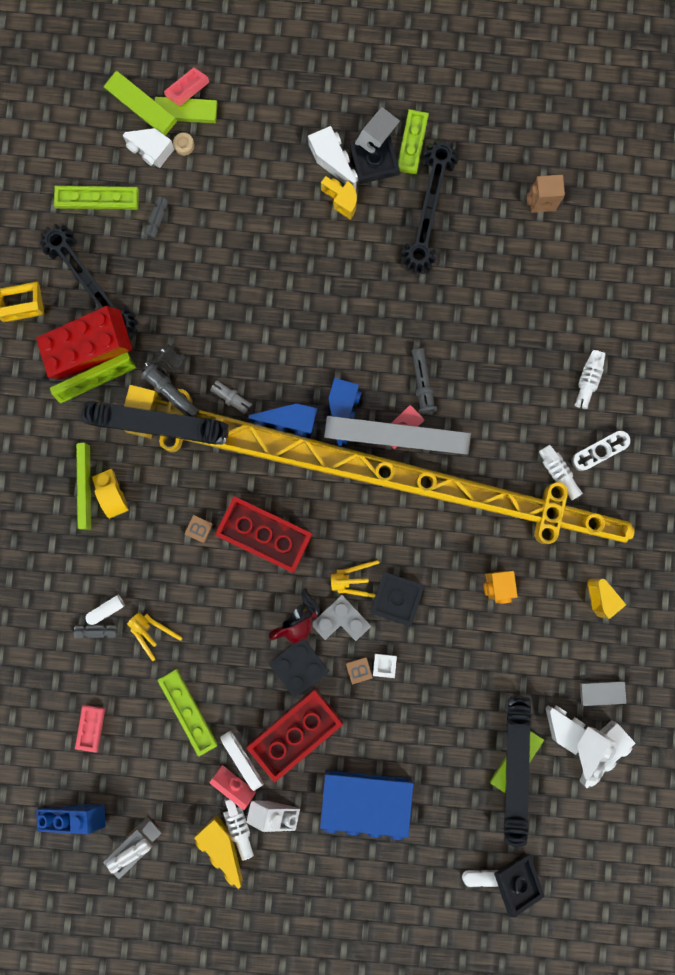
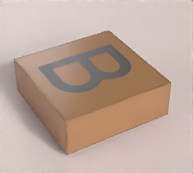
M193 515L185 535L205 543L214 524Z
M366 657L346 663L352 684L373 678Z

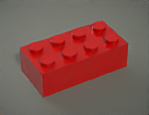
M109 306L100 308L36 337L48 378L64 380L133 350L121 310Z
M234 496L215 536L295 573L313 534Z
M314 688L254 738L246 749L275 783L343 725V720L320 692Z

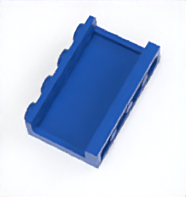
M326 770L320 829H324L327 833L346 831V834L349 835L368 833V836L379 838L381 835H388L391 839L402 840L403 837L409 838L413 794L412 779Z

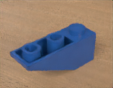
M334 378L328 398L331 416L355 418L356 412L352 411L354 403L359 404L362 393L358 391V384ZM336 439L338 446L342 447V444L347 445V440Z
M296 403L249 415V420L259 426H272L275 430L283 432L288 430L294 432V435L307 437V435L312 436L318 411L317 408Z
M83 804L36 809L38 832L90 834L106 827L104 805Z

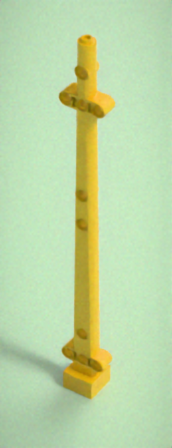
M129 385L124 407L185 416L170 401L162 400L156 391ZM178 389L192 404L191 396L185 390ZM200 410L196 418L223 421L229 425L226 443L214 445L186 440L537 522L534 537L541 544L554 543L558 538L560 528L624 543L631 540L634 536L635 529L632 527L631 522L565 505L568 490L564 484L559 482L548 485L544 490L542 499L202 410ZM125 431L126 433L152 438V434ZM160 436V445L168 452L178 451L184 440L175 438V445L167 447L166 440L169 437ZM381 467L388 468L390 476L387 478L381 477L379 469ZM423 477L431 480L430 488H424L421 485ZM553 487L560 491L558 498L552 496L551 490ZM548 508H552L555 511L553 519L547 516ZM591 518L596 521V528L594 530L589 527V520ZM545 528L550 531V538L548 540L542 537V531Z

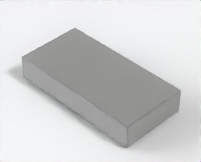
M624 681L580 683L582 706L626 704Z

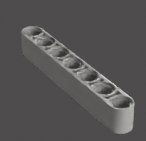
M327 416L324 438L469 454L471 433Z

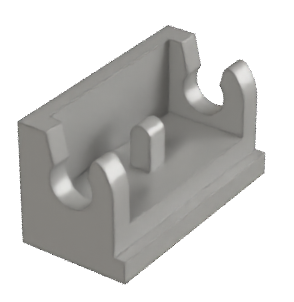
M381 107L362 130L355 144L360 145L370 153H374L375 148L370 146L369 142L380 148L400 121Z

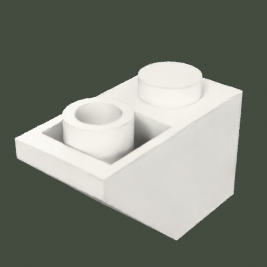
M155 128L125 132L123 134L127 143L126 147L135 154L136 152L141 154L143 160L151 166L154 164L160 168L174 151L172 141Z
M547 705L546 713L552 739L576 755L578 752L577 745L586 731L584 729L586 724L575 717L573 720L565 717L567 712L557 705L554 709Z
M592 727L586 729L577 745L584 777L588 781H596L603 776L607 760H611L617 750L615 748L617 745L616 741Z
M251 801L246 823L262 832L295 831L300 809L271 801Z

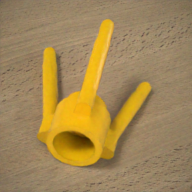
M379 560L337 570V573L331 574L332 591L338 590V594L347 593L375 598L376 594L346 589L349 588V584L368 583L369 579H349V575L345 574L377 565Z
M139 612L131 618L127 625L131 628L130 631L136 636L150 659L155 661L154 655L141 636L143 635L153 647L157 645L146 632L150 628L148 623L180 641L182 637L152 619L148 614L143 616Z

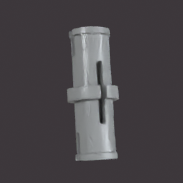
M219 380L214 383L216 385L211 387V392L225 400V404L228 406L231 404L244 415L248 413L247 410L251 409L252 403L239 396L236 390H231L223 385Z

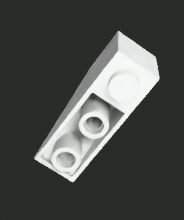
M329 126L308 135V145L316 162L342 183L346 184L349 181L356 190L358 176L354 169L351 170L349 167V156L340 147L341 139L337 132L334 133L332 127Z
M612 720L600 730V732L617 742L615 747L617 750L611 760H607L604 766L607 772L616 766V761L620 757L627 756L632 751V746L636 744L619 724ZM582 773L580 782L586 788L592 787L600 781V779L588 781L585 779L584 773Z

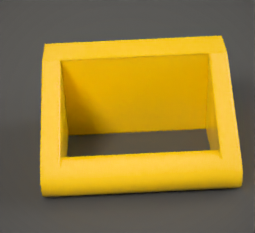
M38 281L0 288V320L2 322L45 315ZM33 291V302L5 307L3 296Z
M605 579L588 580L587 584L592 610L598 617L610 619L626 606L625 602Z

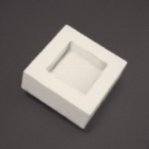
M375 653L373 676L395 678L397 656Z

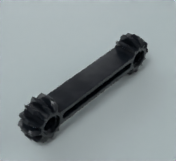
M436 139L434 145L429 143L427 150L423 154L425 158L424 166H431L432 170L414 245L406 243L404 246L406 250L401 251V256L404 257L401 259V263L407 264L406 271L412 268L414 275L417 274V270H420L421 274H425V268L431 270L433 267L431 263L436 262V257L433 256L436 250L429 249L427 246L444 171L449 170L452 172L455 169L454 165L459 160L456 157L458 149H453V142L447 145L446 139L442 143ZM442 155L445 157V160H439L436 156ZM439 172L440 177L436 193L431 194L430 189L434 173ZM427 219L429 220L426 239L424 243H420L419 238L423 221ZM416 253H420L423 255L424 258L422 260H417L413 257V255Z
M54 224L52 230L46 227L47 234L41 233V237L44 240L40 241L43 253L49 255L52 260L61 256L99 308H103V305L96 298L97 293H101L108 304L116 308L71 249L73 245L77 244V240L73 238L74 233L72 230H68L65 225L59 228L57 224ZM62 239V243L55 246V242ZM68 253L73 256L83 269L82 273L79 274L66 258ZM124 307L121 314L125 321L129 339L131 340L133 337L130 333H137L138 330L134 326H137L139 322L134 319L136 314L134 312L129 313V308Z
M95 401L85 402L81 414L82 422L92 426L214 445L225 444L229 434V425L223 421Z
M517 695L511 696L508 699L504 842L512 847L525 846L528 839L531 701L529 697Z

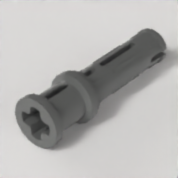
M425 349L412 350L418 386L415 394L419 399L420 405L418 412L419 414L436 412L437 407L434 405L433 399L435 392L433 387H430ZM420 362H421V368H422L423 378H422V375H421Z
M155 364L150 365L142 373L141 378L147 380L155 387L154 390L157 393H162L185 416L196 417L200 410L191 404L171 384L168 376L165 377L157 370Z

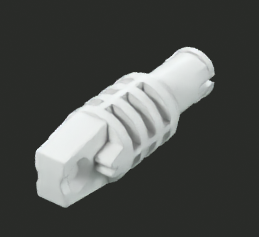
M592 351L584 366L578 384L580 391L574 406L580 408L583 401L582 409H588L592 393L597 390L603 373L604 352Z
M551 445L540 450L539 453L544 460V466L549 470V473L556 482L562 483L567 487L568 496L571 501L582 495L583 493L572 478V471L569 470L570 468L567 467L562 456L558 452L556 453Z
M227 798L225 803L228 811L223 813L231 840L236 842L241 860H247L254 856L248 838L250 830L246 823L243 809L240 807L236 808L235 803Z

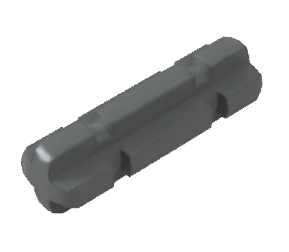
M160 196L156 198L154 203L156 205L153 207L148 220L149 225H146L144 231L147 236L153 238L157 235V227L159 228L165 213L164 209L168 205L167 199Z
M76 625L74 627V636L76 638H84L85 636L87 638H105V636L107 638H115L117 636V626L87 625L84 627V625Z

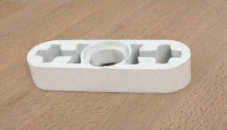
M617 431L583 449L572 457V466L578 471H584L621 452L630 444L629 435L624 431ZM617 437L623 438L622 446L618 444L611 448L610 443L616 441ZM598 445L605 447L606 455L604 457H599L596 454L595 449ZM588 455H591L592 459H589L585 462L586 466H584L583 464H578L577 461L580 460L579 456H581V458H584Z
M231 731L222 735L220 738L224 747L250 788L255 791L263 786L262 778L235 735Z

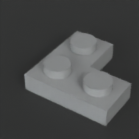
M341 595L313 621V628L324 640L342 626L357 641L371 625Z

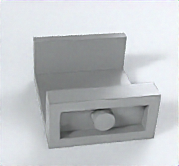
M147 816L113 849L103 863L106 865L109 860L117 857L118 854L131 846H136L142 839H146L152 848L154 845L153 841L162 831ZM140 854L139 858L125 867L121 866L120 870L113 874L120 879L144 855Z

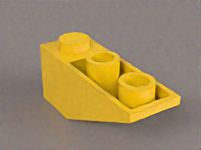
M216 815L197 832L194 837L196 840L195 844L202 852L206 851L211 857L210 861L215 868H220L225 873L224 877L227 882L239 889L243 878L233 840H231L227 826Z

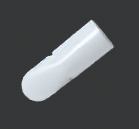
M118 594L86 615V622L90 625L98 623L125 606L124 601Z
M466 870L462 874V880L468 887H498L494 875L498 870Z

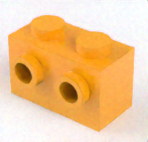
M514 571L485 574L486 583H483L485 596L488 595L489 599L495 600V603L504 604L511 603V598H518Z

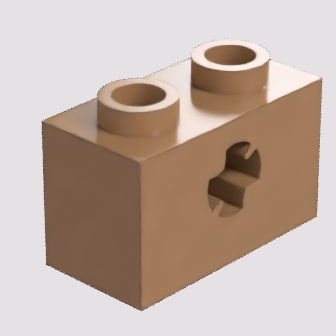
M563 175L537 176L534 184L531 185L530 192L527 193V205L530 206L531 213L556 211L565 196Z

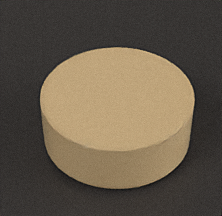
M179 133L173 139V146L178 154L185 156L194 150L193 138L188 133Z

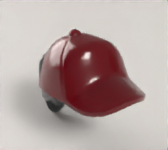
M306 588L303 589L301 595L303 604L294 610L290 619L284 621L281 627L275 628L269 633L270 641L285 637L289 642L296 644L308 638L313 627L312 621L319 615L320 608L308 594Z

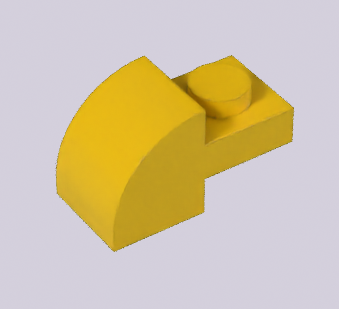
M325 176L321 182V191L334 199L333 208L351 220L357 205V194L354 186L347 181L344 187H342L341 183L336 179H330Z
M112 469L92 477L97 500L109 519L129 511L124 494L120 490L115 472Z

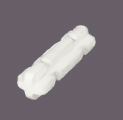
M142 839L136 846H131L118 854L117 857L109 860L106 865L110 873L117 872L121 866L125 867L139 858L140 854L144 855L151 849L150 844L146 839Z

